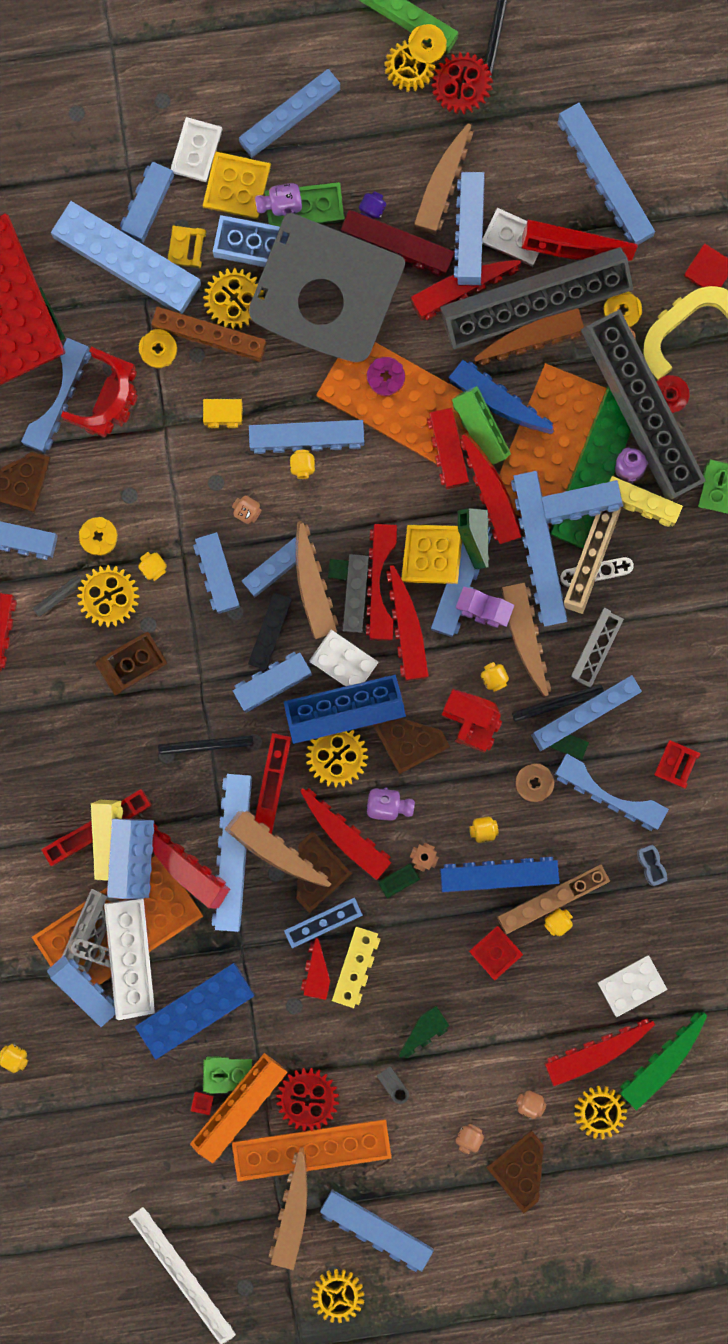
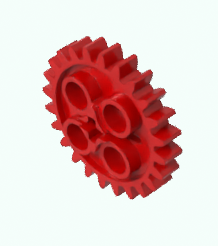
M459 52L458 58L454 54H452V60L445 58L446 64L439 63L441 69L434 70L438 76H432L433 81L436 83L431 84L433 89H436L433 91V94L438 96L436 98L437 102H442V108L447 106L448 112H451L454 108L455 114H458L459 110H462V113L465 114L466 109H469L472 113L474 106L480 109L478 103L485 104L483 98L490 97L487 91L493 89L492 86L488 85L493 83L492 78H489L492 75L491 71H486L489 68L488 65H483L484 61L482 58L477 61L475 54L470 58L469 52L466 53L465 57ZM453 70H459L456 76H451ZM473 72L478 73V75H477L476 78H474V79H470V78H469V76H470L471 73H473ZM455 88V92L447 94L448 89ZM468 91H474L471 97H465V94Z
M312 1067L309 1073H306L305 1068H303L301 1074L295 1070L294 1077L288 1074L289 1081L282 1080L285 1087L279 1086L278 1088L282 1091V1094L276 1095V1097L281 1099L276 1105L283 1107L278 1112H285L282 1119L289 1118V1126L293 1122L296 1123V1130L301 1125L304 1132L307 1126L313 1131L314 1125L321 1129V1122L328 1125L326 1118L333 1119L330 1113L337 1112L333 1105H339V1102L334 1100L339 1094L333 1093L337 1086L331 1087L330 1085L333 1079L327 1081V1073L320 1076V1069L315 1074ZM297 1083H301L305 1087V1091L301 1094L296 1093L294 1090V1086ZM322 1086L324 1089L323 1095H315L313 1088ZM309 1094L311 1099H323L325 1103L310 1101L309 1104H305V1100L291 1099V1096L305 1098ZM294 1103H300L302 1111L295 1113L292 1111L291 1106ZM312 1106H320L322 1109L321 1114L313 1115L311 1113Z

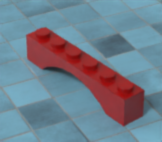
M374 524V529H370V540H373V548H369V559H373L372 567L368 568V578H372V586H368L367 597H371V605H367V616H370V624H366V635L370 636V640L393 641V619L388 614L382 601L380 575L387 557L396 547L397 525Z
M142 789L121 801L123 809L122 819H132L152 807L151 802ZM92 820L41 849L50 866L59 864L93 843Z

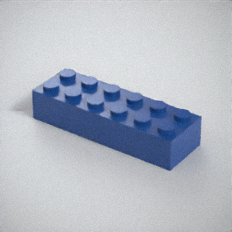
M396 675L283 701L293 744L406 717Z
M542 857L540 862H534L533 858L521 859V863H514V860H501L499 865H495V861L482 862V866H475V862L463 863V867L457 868L456 864H445L444 868L440 869L441 892L559 884L558 860L553 861V857Z
M234 962L136 1025L135 1028L156 1060L248 1001L255 994Z

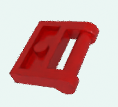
M668 740L654 776L686 789L688 785L686 782L696 759L700 757V753ZM684 754H687L689 758L680 779H677L675 775Z

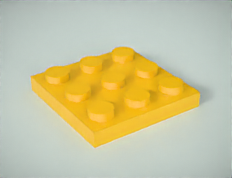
M215 151L203 208L258 220L260 213L257 212L255 197L258 195L264 196L271 164Z
M407 525L402 581L409 583L458 584L462 539L458 532V526Z

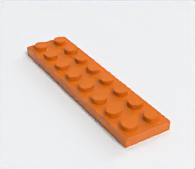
M386 1119L232 1142L237 1182L289 1174L290 1171L295 1169L296 1164H292L294 1153H299L300 1147L304 1148L307 1171L392 1159Z

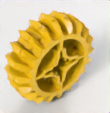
M405 40L403 41V46L397 43L396 49H390L391 54L386 55L388 61H385V66L388 68L385 69V73L389 74V81L393 80V86L399 83V89L402 90L405 86L408 92L410 87L417 91V85L423 89V82L430 83L429 77L434 76L432 71L435 70L433 63H425V70L419 76L417 68L421 66L422 62L408 55L410 49ZM401 56L403 64L396 70L394 64ZM404 75H409V76H411L412 78H405V77H402V76H404Z
M600 1086L596 1087L597 1092H594L593 1088L590 1087L589 1091L591 1094L588 1095L584 1091L583 1095L586 1098L583 1100L581 1097H578V1101L582 1104H575V1108L580 1109V1112H574V1115L581 1116V1118L576 1120V1123H584L580 1129L583 1131L588 1128L586 1131L588 1136L593 1131V1138L595 1139L598 1133H600L601 1139H604L606 1132L609 1137H612L611 1130L618 1133L619 1131L616 1126H624L619 1122L620 1119H627L626 1116L621 1115V1113L627 1112L626 1108H621V1106L625 1105V1101L618 1102L621 1095L618 1094L614 1097L615 1090L612 1089L608 1093L607 1086L604 1087L603 1092H601ZM603 1096L611 1100L600 1105L593 1098ZM589 1103L593 1108V1113L586 1120L585 1109ZM615 1104L616 1116L612 1122L608 1113ZM594 1105L601 1109L605 1108L603 1112L607 1120L603 1116H596L598 1111ZM598 1120H603L608 1126L596 1128L591 1126V1124Z
M334 1269V1275H331V1272L328 1270V1278L323 1274L320 1275V1279L323 1282L316 1280L315 1284L319 1288L312 1289V1292L318 1294L312 1296V1300H318V1302L313 1304V1307H321L317 1311L318 1315L325 1312L323 1319L326 1320L330 1315V1322L332 1323L335 1317H338V1323H342V1317L349 1321L348 1314L355 1317L354 1309L356 1311L361 1310V1307L357 1304L364 1303L363 1299L358 1298L364 1296L363 1291H358L363 1288V1285H355L359 1281L358 1277L351 1280L352 1272L346 1277L345 1269L342 1270L341 1275H338V1269ZM333 1281H343L337 1288L327 1286V1284ZM348 1284L354 1292L353 1301L345 1294ZM342 1290L341 1297L343 1298H338L334 1302L335 1295L333 1294H338ZM322 1291L327 1292V1295L331 1298L328 1307L322 1300ZM339 1304L349 1306L342 1311L333 1310Z

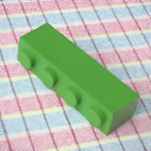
M478 386L462 392L452 399L453 407L459 413L463 427L467 429L469 435L480 446L493 465L511 455Z

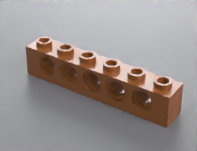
M158 306L151 323L154 330H165L170 335L258 362L262 361L267 346L265 339Z

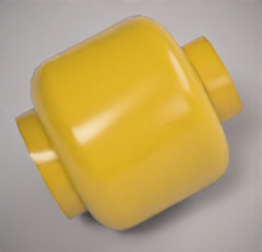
M308 450L295 451L290 456L291 473L297 476L298 479L309 478V475L315 472L314 455L309 453Z
M147 552L140 558L142 562L138 565V568L147 580L153 579L155 581L166 573L167 564L158 553L150 554Z
M492 662L484 666L485 670L481 673V678L488 690L495 692L507 686L506 683L509 677L502 664L495 665Z
M489 816L476 818L473 820V826H469L471 838L474 837L478 843L494 841L499 834L496 820Z
M557 908L545 917L546 923L544 926L553 936H562L572 928L573 923L571 919L573 916L567 909L562 911L560 908Z
M15 1044L5 1045L0 1052V1065L12 1073H16L19 1070L23 1071L28 1063L26 1059L27 1052Z

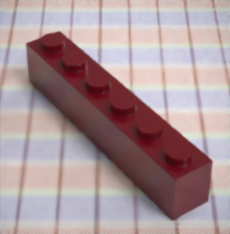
M352 210L348 211L341 228L342 233L398 254L404 258L405 263L406 261L410 262L415 268L420 270L424 268L430 270V273L437 277H441V275L446 277L454 258L455 251Z

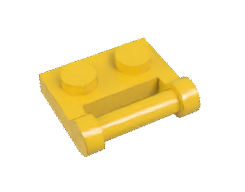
M173 226L168 260L178 266L201 268L202 262L200 258L206 230ZM191 236H196L193 260H188Z

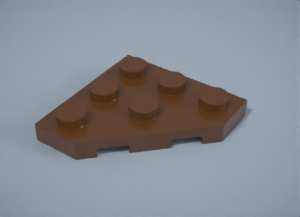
M30 452L21 459L1 468L0 503L35 512L51 458Z
M398 718L373 725L399 774L450 748L441 730L413 721Z
M313 831L299 843L298 857L311 862L316 872L321 871L324 873L331 885L330 887H324L297 878L296 899L309 913L352 874Z
M532 1130L486 1167L523 1214L539 1202L544 1145Z

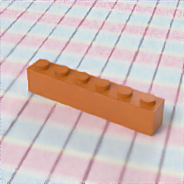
M264 1053L190 1143L194 1150L211 1163H214L229 1143L234 1140L238 1132L246 1125L251 1116L259 1109L265 1099L270 1096L278 1083L283 1080L287 1071Z

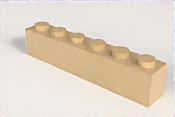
M621 507L614 512H608V510L601 511V514L595 516L564 600L566 609L583 614Z

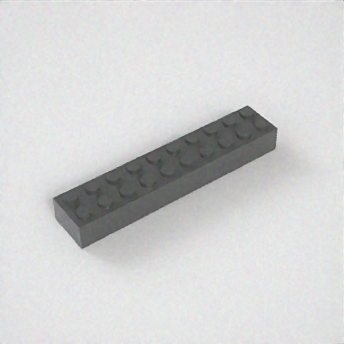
M621 247L441 306L440 309L447 337L453 350L520 328L545 317L632 291L633 284L628 258Z
M619 309L580 329L640 450L645 455L665 499H673L706 482L621 310Z

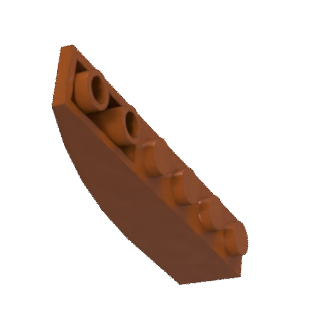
M576 308L545 317L522 326L487 347L474 358V364L485 366L494 359L502 361L509 358L508 355L511 354L518 356L527 353V350L532 348L540 350L549 343H552V345L560 344L566 338L571 340L580 338L582 334L580 329L584 328L579 309Z

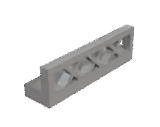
M606 608L602 610L572 672L571 679L589 688L592 687L624 620L623 618L612 614ZM608 617L618 621L614 629L607 630L605 623ZM606 634L609 642L606 646L599 648L597 640L599 636ZM598 651L600 660L598 663L591 665L589 657L591 653ZM590 668L592 674L589 682L579 678L582 671Z
M91 889L68 944L74 938L88 941L89 938L94 936V944L100 945L107 930L103 905L106 900L111 902L119 900L107 897V895ZM102 919L101 927L96 929V921ZM67 944L62 956L65 955L69 960L73 958L78 964L80 957L72 955L68 950ZM75 944L74 948L77 950L86 951L85 947ZM94 948L91 951V957L93 959L98 951V948ZM86 960L84 966L78 964L80 966L78 969L88 972L92 961Z

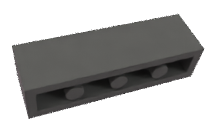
M349 554L343 631L362 633L369 556Z

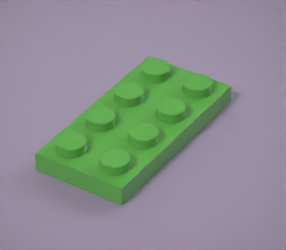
M340 182L299 187L302 210L296 213V215L319 224L344 221ZM265 191V196H269V191ZM272 209L267 210L269 225L280 227L284 216H276L273 214Z

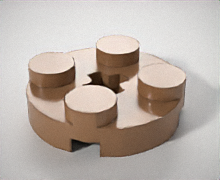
M530 764L522 768L517 774L515 781L516 790L523 799L529 802L543 801L552 793L554 779L547 767L541 764ZM538 778L540 786H536L534 789L529 781L530 779Z

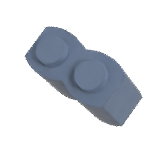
M649 845L637 850V857L640 864L644 867V875L647 882L651 886L666 882L667 873L663 865L660 864V856L657 849L653 845Z

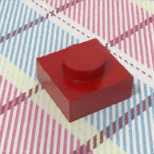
M195 1091L191 1111L210 1115L214 1095Z

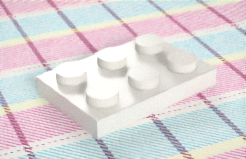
M186 117L171 166L174 174L207 183L215 151L217 150L223 130L222 127Z
M497 208L482 239V244L532 267L539 252L522 249L523 231L527 221Z
M330 630L309 660L345 686L365 682L379 663L333 630Z
M649 955L598 982L616 1017L667 990Z

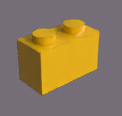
M203 399L204 425H208V428H219V425H227V428H238V425H242V399Z

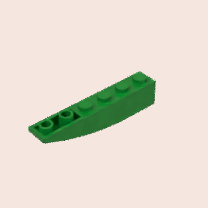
M698 1012L690 1018L691 1023L687 1027L683 1025L676 1032L677 1036L672 1041L668 1039L661 1046L663 1050L658 1054L656 1052L648 1058L649 1063L645 1067L640 1066L633 1073L635 1076L630 1081L627 1079L620 1085L621 1090L619 1093L636 1111L667 1082L685 1059L706 1020L707 1015L704 1012L700 1014Z

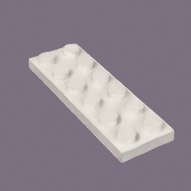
M139 898L105 903L116 1019L122 1020L154 1014L155 1008L144 899Z

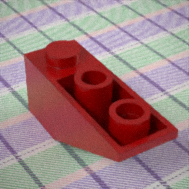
M316 937L315 941L310 943L309 952L312 953L311 960L306 962L305 971L308 972L307 979H303L301 990L304 991L305 996L326 1000L330 976L319 938Z

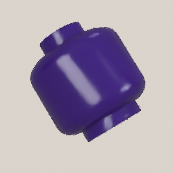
M375 191L372 194L366 193L359 205L360 214L372 219H379L387 205L382 200L384 196Z

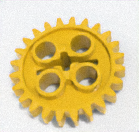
M227 268L225 275L219 271L220 277L212 276L214 283L208 282L210 289H204L208 295L203 296V299L209 301L204 304V307L210 308L207 311V315L213 314L211 317L212 321L218 319L217 325L220 326L224 323L226 328L231 325L232 330H235L236 325L242 329V324L244 323L249 327V320L253 321L249 314L250 303H244L242 300L245 296L253 298L258 283L255 284L257 277L250 279L251 272L244 275V269L237 273L236 268H234L233 273H230ZM233 282L240 284L236 290L231 289L229 286ZM222 287H225L234 298L237 297L238 302L246 308V311H243L234 300L231 302L230 295ZM261 290L258 298L263 300L265 298L260 296L264 294V290ZM224 295L226 299L224 302L219 303L216 301V297ZM235 308L239 310V313L236 316H231L229 311Z
M107 565L106 570L99 566V572L92 569V576L86 574L88 580H81L84 587H78L82 594L77 595L78 598L82 599V601L78 602V605H84L81 612H88L85 618L88 619L92 616V623L94 624L98 620L100 627L103 625V622H106L107 628H109L110 622H113L115 627H117V621L120 620L124 624V617L131 619L128 613H135L132 606L139 605L134 601V599L139 598V595L134 594L139 589L138 587H132L136 581H129L131 575L124 576L125 570L122 569L118 572L117 566L112 571L109 565ZM115 579L117 581L116 587H107V581ZM123 587L122 591L117 592L116 594H113L111 596V601L105 599L101 601L99 604L95 606L93 605L94 602L103 599L105 597L106 592L112 594L119 588ZM93 588L100 590V595L96 598L90 596V591ZM120 595H124L127 598L126 603L123 605L116 603V598ZM104 604L110 607V611L107 614H101L99 608Z
M354 730L350 731V733L344 731L319 737L317 740L311 739L310 742L313 746H307L311 753H307L306 757L311 758V760L306 763L313 766L309 769V772L315 771L314 778L320 776V783L326 780L327 787L330 786L331 782L334 783L335 788H337L338 783L345 787L346 781L352 785V778L359 780L357 773H364L361 767H367L363 760H367L368 756L363 755V753L367 752L368 749L362 748L365 741H358L360 735L353 736ZM334 739H341L343 745L340 748L334 747L332 745ZM346 745H350V748L340 755V761L335 759L328 768H324L334 758L333 753L339 754ZM322 751L329 754V758L325 761L318 758V754ZM347 753H354L356 759L353 762L347 761L345 759ZM333 766H340L342 772L339 775H334L331 772Z

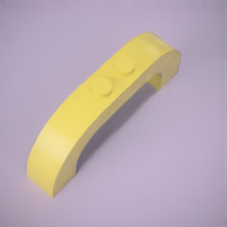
M715 286L699 288L683 299L681 297L672 304L673 308L669 311L665 309L658 315L659 319L652 325L646 335L643 356L656 381L666 376L672 370V366L661 352L660 346L664 337L701 307H715L728 318L727 289Z

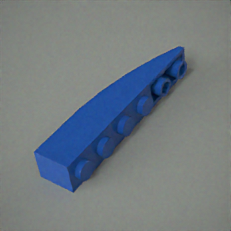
M462 360L449 376L450 383L463 392L478 386L489 410L496 415L536 431L548 434L554 432L553 423L546 417L542 419L537 415L538 412L533 407L523 405V401L518 396H511L502 384L496 385L492 382L491 376L485 372L483 374L477 370V366L469 361L467 363Z

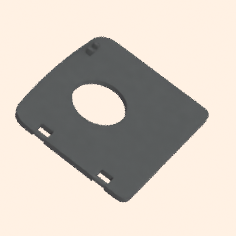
M288 213L283 218L250 303V317L256 324L305 347L351 362L364 361L372 351L405 267V260L398 254L294 213ZM283 232L289 234L286 244L280 242ZM317 279L329 280L336 284L341 290L344 299L340 315L333 322L324 325H317L307 321L302 316L298 306L299 294L303 287ZM262 287L268 289L264 300L258 298Z

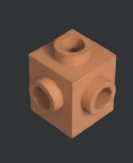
M426 843L423 846L419 845L418 848L414 847L410 858L413 859L411 863L415 864L414 868L425 872V869L435 868L439 859L436 856L437 852L433 851L435 847ZM422 854L428 855L427 861L421 860Z

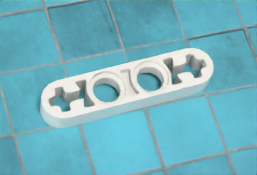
M622 557L603 561L595 581L629 574L633 570L632 560ZM622 561H625L626 564L630 565L627 571L621 568L617 569L618 573L615 574L613 563H616V566H620ZM603 565L610 566L611 573L609 575L601 573ZM577 567L566 569L561 573V584L570 587L571 583H568L563 578L566 577V573L573 576Z

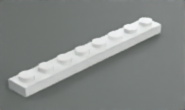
M142 1207L129 1216L131 1222L218 1342L223 1344L232 1339L236 1334L231 1326L226 1322L219 1309L215 1307L208 1294L197 1282L195 1276L186 1267L185 1262L165 1238L150 1214Z

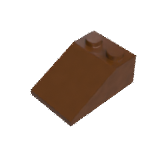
M148 631L103 656L95 663L115 696L168 664Z

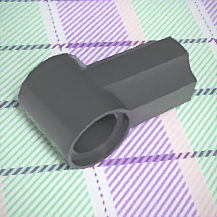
M391 1066L377 1075L395 1103L403 1104L408 1100L409 1091ZM402 1089L405 1091L406 1098L404 1100L396 1099L395 1092Z

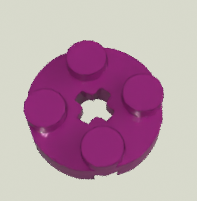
M391 357L377 358L368 368L367 381L376 394L390 396L402 388L405 381V372L402 364ZM389 372V375L392 377L391 379L388 378L387 381H383V377L380 375Z

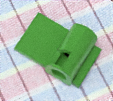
M710 459V462H706L703 476L706 482L703 483L698 507L728 513V463Z
M220 1056L206 1057L203 1067V1091L206 1093H228V1091H233L251 1070L252 1059H229L228 1057Z

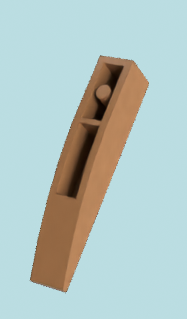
M467 124L458 134L434 170L426 188L414 229L436 235L437 230L441 231L444 220L441 219L443 212L447 213L450 202L447 201L449 195L453 196L456 184H453L455 177L459 178L462 169L459 166L460 161L465 160L468 149H465L466 143H470L473 136L471 124Z
M298 521L296 532L298 585L312 635L315 639L327 636L330 630L337 632L336 626H339L336 616H332L330 610L333 608L332 601L325 594V590H327L326 582L320 578L319 572H322L319 561L315 562L313 554H316L313 542L310 543L308 536L311 535L307 524L304 525L302 521Z
M525 583L502 587L503 600L514 605L508 624L516 649L532 681L542 696L547 697L551 687L549 680L546 681L544 673H547L545 661L541 662L540 654H543L541 643H537L536 636L539 635L537 624H533L532 617H535L533 605H529L528 598H531L530 588L526 587Z
M238 811L224 829L253 854L275 868L304 881L330 887L331 883L327 881L328 877L321 871L316 872L311 862L298 857L299 853L292 847L287 848L282 838L270 834V829L263 823L258 824L254 820L255 816L250 812Z
M601 864L497 916V919L504 933L508 934L609 883L610 880Z
M300 1147L299 1153H294L292 1164L296 1165L294 1171L289 1173L287 1182L291 1183L289 1190L285 1189L283 1201L286 1202L285 1209H280L278 1220H281L280 1228L276 1227L273 1238L277 1239L275 1246L271 1245L269 1257L272 1258L271 1265L294 1270L307 1210V1167L305 1152L302 1147Z

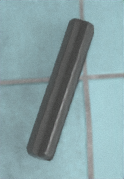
M77 575L37 604L33 608L34 612L39 617L77 590L78 587H81L83 585L81 578Z

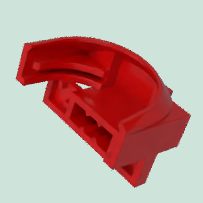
M91 346L89 350L92 353L91 357L111 366L112 373L106 378L92 410V416L82 417L63 411L61 417L64 421L85 429L89 434L94 435L95 433L106 438L107 433L110 434L112 432L114 424L122 427L123 423H127L130 417L129 409L131 405H135L138 395H136L137 391L134 385L130 384V381H134L137 371H135L134 364Z
M452 689L442 712V716L462 724L455 740L456 743L464 744L483 753L486 749H491L495 740L492 738L494 732L497 733L502 724V721L499 720L501 717L500 711L494 702Z

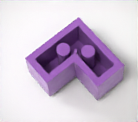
M463 587L456 605V609L462 611L461 615L468 618L475 617L474 621L484 625L487 622L488 625L496 628L499 625L507 627L514 608L513 604L501 598L488 596L476 589Z

